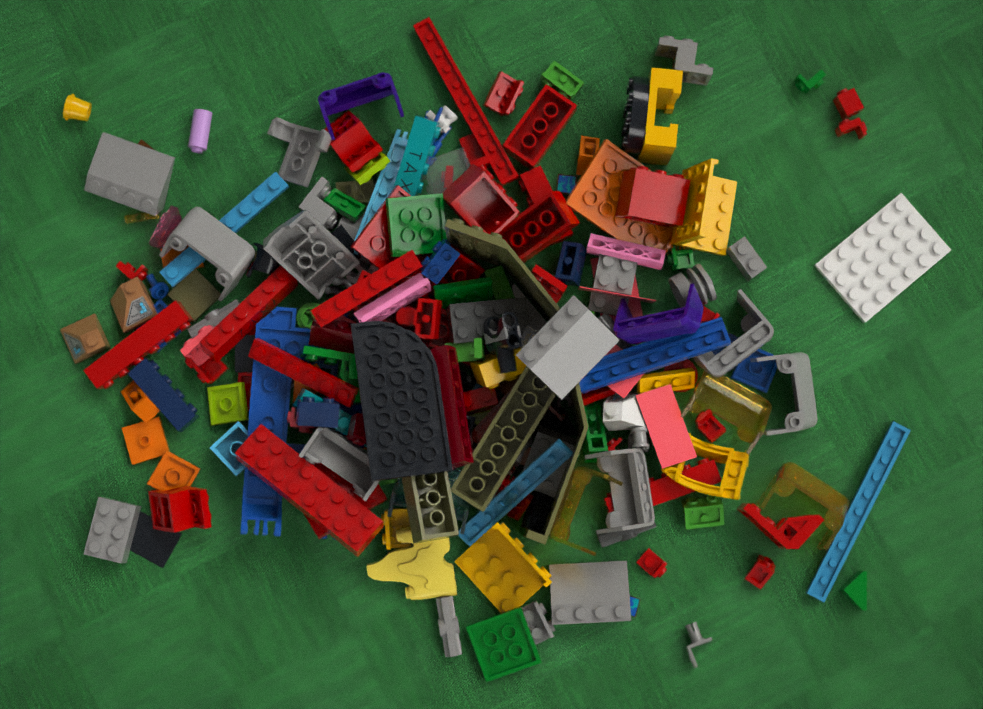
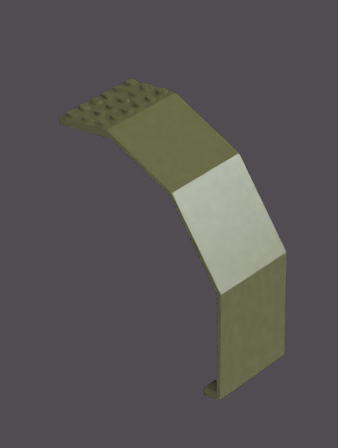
M453 218V220L447 219L445 231L448 242L471 257L496 266H502L506 269L547 321L560 310V307L510 245L502 239L503 236L491 232V234L483 232L484 229L472 225V227L464 225L465 222ZM579 383L569 392L575 427L578 432L573 454L569 458L541 534L526 529L523 535L542 544L547 542L588 430Z

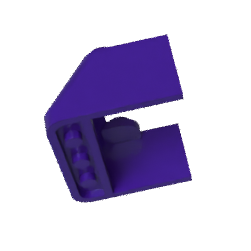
M381 72L331 90L323 91L318 96L323 118L332 140H335L328 118L329 115L393 95L400 117H404L398 93L390 74Z
M694 283L689 286L685 307L633 318L625 298H622L613 330L618 338L633 345L687 333L692 334L700 327L704 307Z

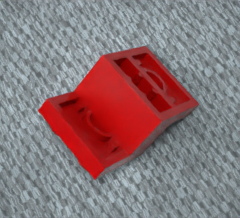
M349 110L331 123L335 140H331L330 147L352 173L360 170L366 162L376 158L383 150L379 143L372 138L363 123Z
M182 486L167 491H148L153 529L176 533L193 527L202 529L212 527V516L208 504L209 496L206 489Z

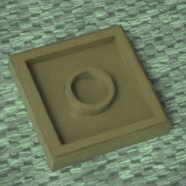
M195 268L167 295L173 301H180L193 318V321L196 322L219 299L221 293Z

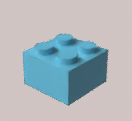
M239 421L210 447V450L236 477L245 469V466L236 459L235 452L247 440L248 432Z

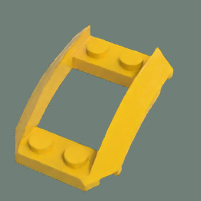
M689 433L696 455L726 464L720 487L698 482L682 475L685 461L663 469L661 468V471L672 480L687 488L711 496L739 500L746 468L749 464V451L739 452L734 451V448L707 443L691 436V433Z

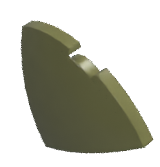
M376 179L369 180L361 185L357 181L336 182V189L364 204L367 209L376 185Z

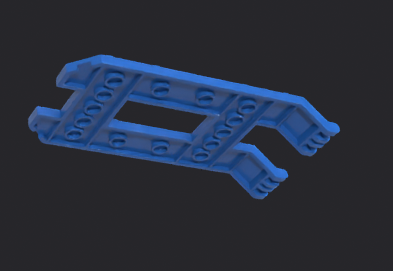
M276 307L256 324L255 338H260L303 361L305 357L300 356L304 345L327 349L309 344L311 329L295 327L297 308ZM346 313V314L343 315V316H345L346 318L350 319V318L348 317V314H349V313ZM254 359L247 438L262 424L286 443L291 378ZM317 360L316 362L305 361L311 365L317 363L320 369H330V374L335 377L337 376L338 363L332 366L323 364L324 361ZM339 403V409L351 416L357 412L362 413L361 405L347 407ZM286 443L299 454L305 447V444ZM245 467L240 534L246 535L248 533L247 521L255 520L253 534L258 535L261 520L263 521L262 536L268 535V521H275L273 535L280 537L282 496Z

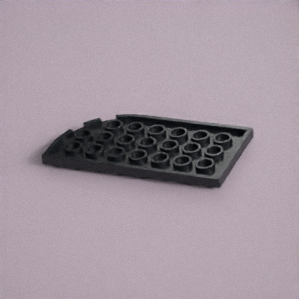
M370 321L351 324L371 482L452 472L453 468L436 361L430 349L427 348L421 341V338L409 329L397 326L395 323Z

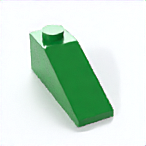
M600 401L584 406L588 423V430L582 444L585 463L597 462V458L585 459V455L608 451Z

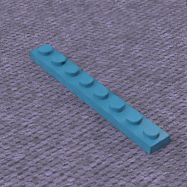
M274 172L219 221L237 233L288 189V184L277 172ZM188 247L163 268L160 274L172 287H175L206 259Z
M560 439L555 441L492 499L484 512L479 510L458 529V536L470 547L569 459L573 451Z

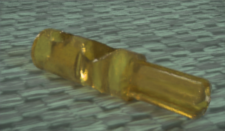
M148 213L125 215L124 219L125 223L129 224L156 219L160 215L159 213L156 216ZM138 215H141L140 220H137Z

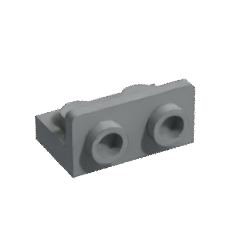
M536 600L522 607L536 645L554 637L552 632L556 630L551 620L547 622L544 616L547 612L543 603L538 604Z

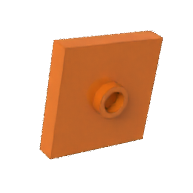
M160 417L150 419L147 423L143 421L122 428L132 465L162 457L166 450L170 451Z
M166 450L146 484L161 491L191 486L200 468Z

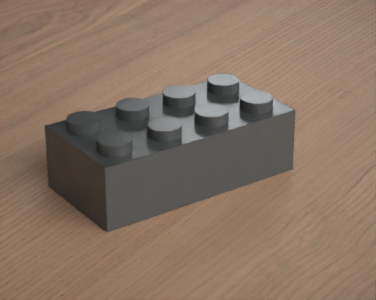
M526 297L449 304L446 307L450 343L474 342V338H482L485 343L484 321L491 316L499 318L505 312H512L516 315L521 339L531 336ZM506 315L505 323L510 326L512 320ZM493 320L489 323L492 330L496 328V323Z

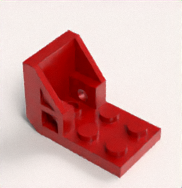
M742 503L737 508L780 549H799L824 521L819 514L781 518L775 524L768 516H762L760 514L761 510L754 503Z

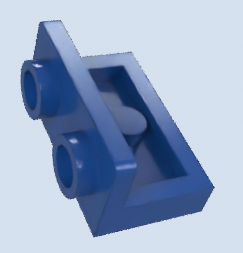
M445 239L442 242L438 241L432 248V251H434L430 257L426 256L421 262V273L435 284L440 282L460 256V253L451 247V244Z

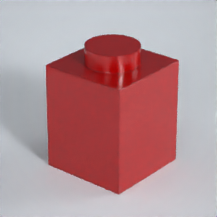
M845 88L839 91L833 100L842 120L850 118L864 109L854 88L850 90Z

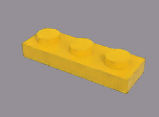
M687 368L644 374L637 382V393L641 394L671 384L673 391L692 389L695 384V370Z

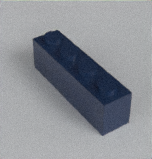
M145 358L128 373L129 376L178 431L183 432L199 417L196 414L197 408L191 402L188 404L183 399L185 395L179 388L174 389L171 385L173 381L168 375L160 373V366L154 360L150 361Z

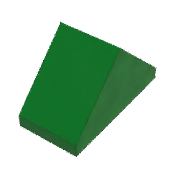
M858 571L840 588V591L852 604L862 611H867L868 571Z

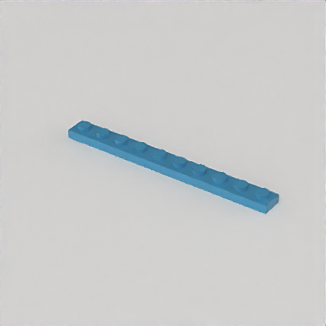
M894 421L891 422L847 509L843 526L841 521L806 594L821 602H825L911 431L908 428Z

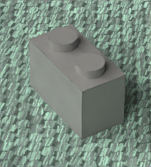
M745 236L731 245L726 251L747 282L767 268Z

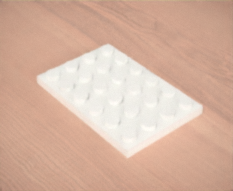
M900 193L814 266L861 321L865 323L949 253L951 249L906 197Z

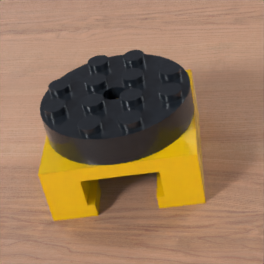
M651 68L649 77L633 76L629 78L626 95H628L627 102L623 110V118L625 120L621 130V136L623 137L621 149L629 154H638L637 161L640 163L667 165L676 148L678 124L670 123L669 127L654 126L656 109L665 110L664 114H672L674 105L681 95L683 71Z

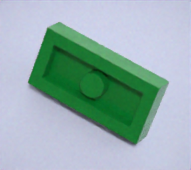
M336 188L324 199V202L336 212L353 222H356L366 211L364 204Z

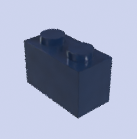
M563 241L555 278L565 285L577 287L580 285L587 255L586 248L581 243Z
M303 396V400L297 399L296 424L298 426L338 428L340 404L335 402L334 398H323V401H316L315 397Z

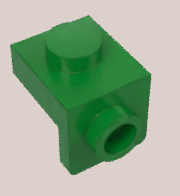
M821 69L809 81L801 74H798L794 79L795 86L799 91L807 94L813 88L817 90L824 83L823 79L827 74Z
M671 248L669 254L666 255L667 265L671 267V272L685 271L688 268L693 270L695 264L692 249L676 251L675 248Z

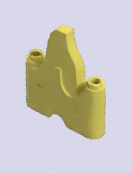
M410 526L396 530L398 542L413 544ZM449 538L414 543L409 547L390 551L381 560L369 563L366 566L368 576L374 580L409 584V587H405L406 599L423 600L457 595L454 566L444 559V555L450 550Z

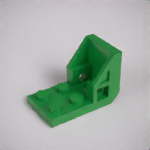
M303 346L300 357H305L304 361L316 362L317 360L324 361L323 364L332 366L338 363L336 377L359 388L358 380L348 379L346 367L349 365V355L352 353ZM359 390L353 405H361Z

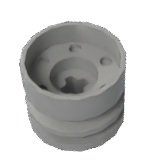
M700 264L694 265L693 270L691 268L686 269L688 278L682 273H678L668 280L673 295L681 308L686 305L689 286L694 283L703 305L708 304V299L714 301L717 298L713 282Z

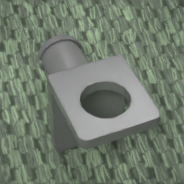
M697 622L686 625L685 628L692 642L686 646V650L693 668L696 669L698 665L691 649L711 642L712 637L702 638Z

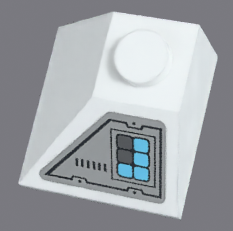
M628 393L625 398L618 394L607 397L603 408V423L608 431L646 427L635 396L638 393Z

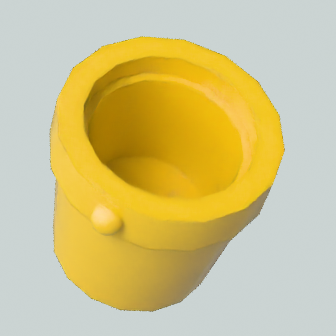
M74 94L68 95L64 104L63 118L66 121L68 119L88 121L92 103L79 99Z

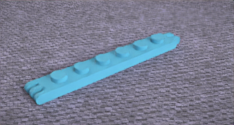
M397 129L387 154L390 162L380 172L355 240L383 204L385 198L393 190L408 142V132L404 131L402 137H399L401 134L400 129Z

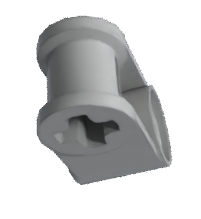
M636 427L630 430L628 449L641 448L643 452H649L648 429L646 427Z

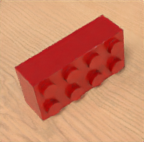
M546 84L503 143V149L508 155L530 170L537 167L575 114L577 105Z
M550 191L515 217L498 234L503 236L502 239L510 245L522 262L525 263L580 222L570 206L566 204L561 191Z

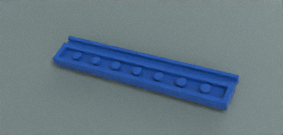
M719 317L701 323L698 330L692 334L687 333L647 341L604 356L579 382L582 394L731 345L723 319Z

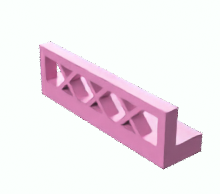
M592 233L590 234L586 253L598 256L602 254L637 262V265L661 270L663 267L666 250Z
M419 273L356 311L354 316L359 323L382 321L400 308L407 306L430 292V281Z

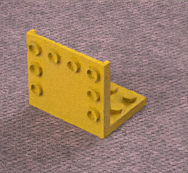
M711 158L682 171V175L685 176L684 179L691 181L683 226L673 227L672 245L720 256L726 255L737 181L713 176L714 165L718 164L719 160Z
M498 522L494 524L454 561L500 613L522 606L543 585L548 587L552 583L549 579L552 575L543 566L539 568L536 565L538 560L531 552L527 555L522 550L524 547L522 542L517 537L514 540L509 535L511 530L503 522L501 524Z

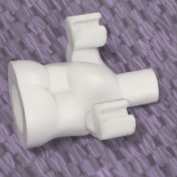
M444 105L438 120L441 132L445 134L451 129L449 127L451 123L458 119L454 112L446 105ZM429 110L426 117L434 121L436 115Z

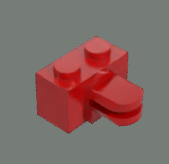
M418 298L417 308H400L397 311L396 320L402 326L415 327V334L420 338L439 339L442 300Z

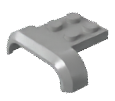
M276 117L272 120L267 134L289 143L278 174L284 181L308 188L320 153H327L332 138L329 132L324 129L319 131Z

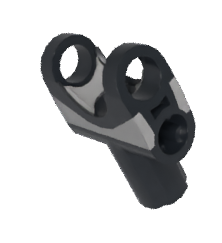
M505 312L499 318L496 316L488 317L484 321L483 326L485 344L491 354L497 355L499 373L517 371L514 349L521 345V333L516 315L512 312ZM506 315L512 320L510 326L505 323ZM491 320L496 323L495 330H492L489 326Z

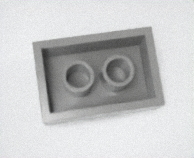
M540 425L523 470L558 439L572 451L576 439ZM569 459L534 490L554 498Z
M98 497L84 555L117 563H127L142 506Z

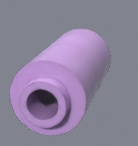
M194 109L188 142V148L191 149V152L202 153L207 150L213 114L210 111L203 109Z

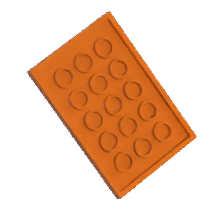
M604 139L566 199V204L612 238L666 250V254L672 245L673 227L668 228L615 217L623 171L630 170L631 167L637 168V166L644 165L608 139Z

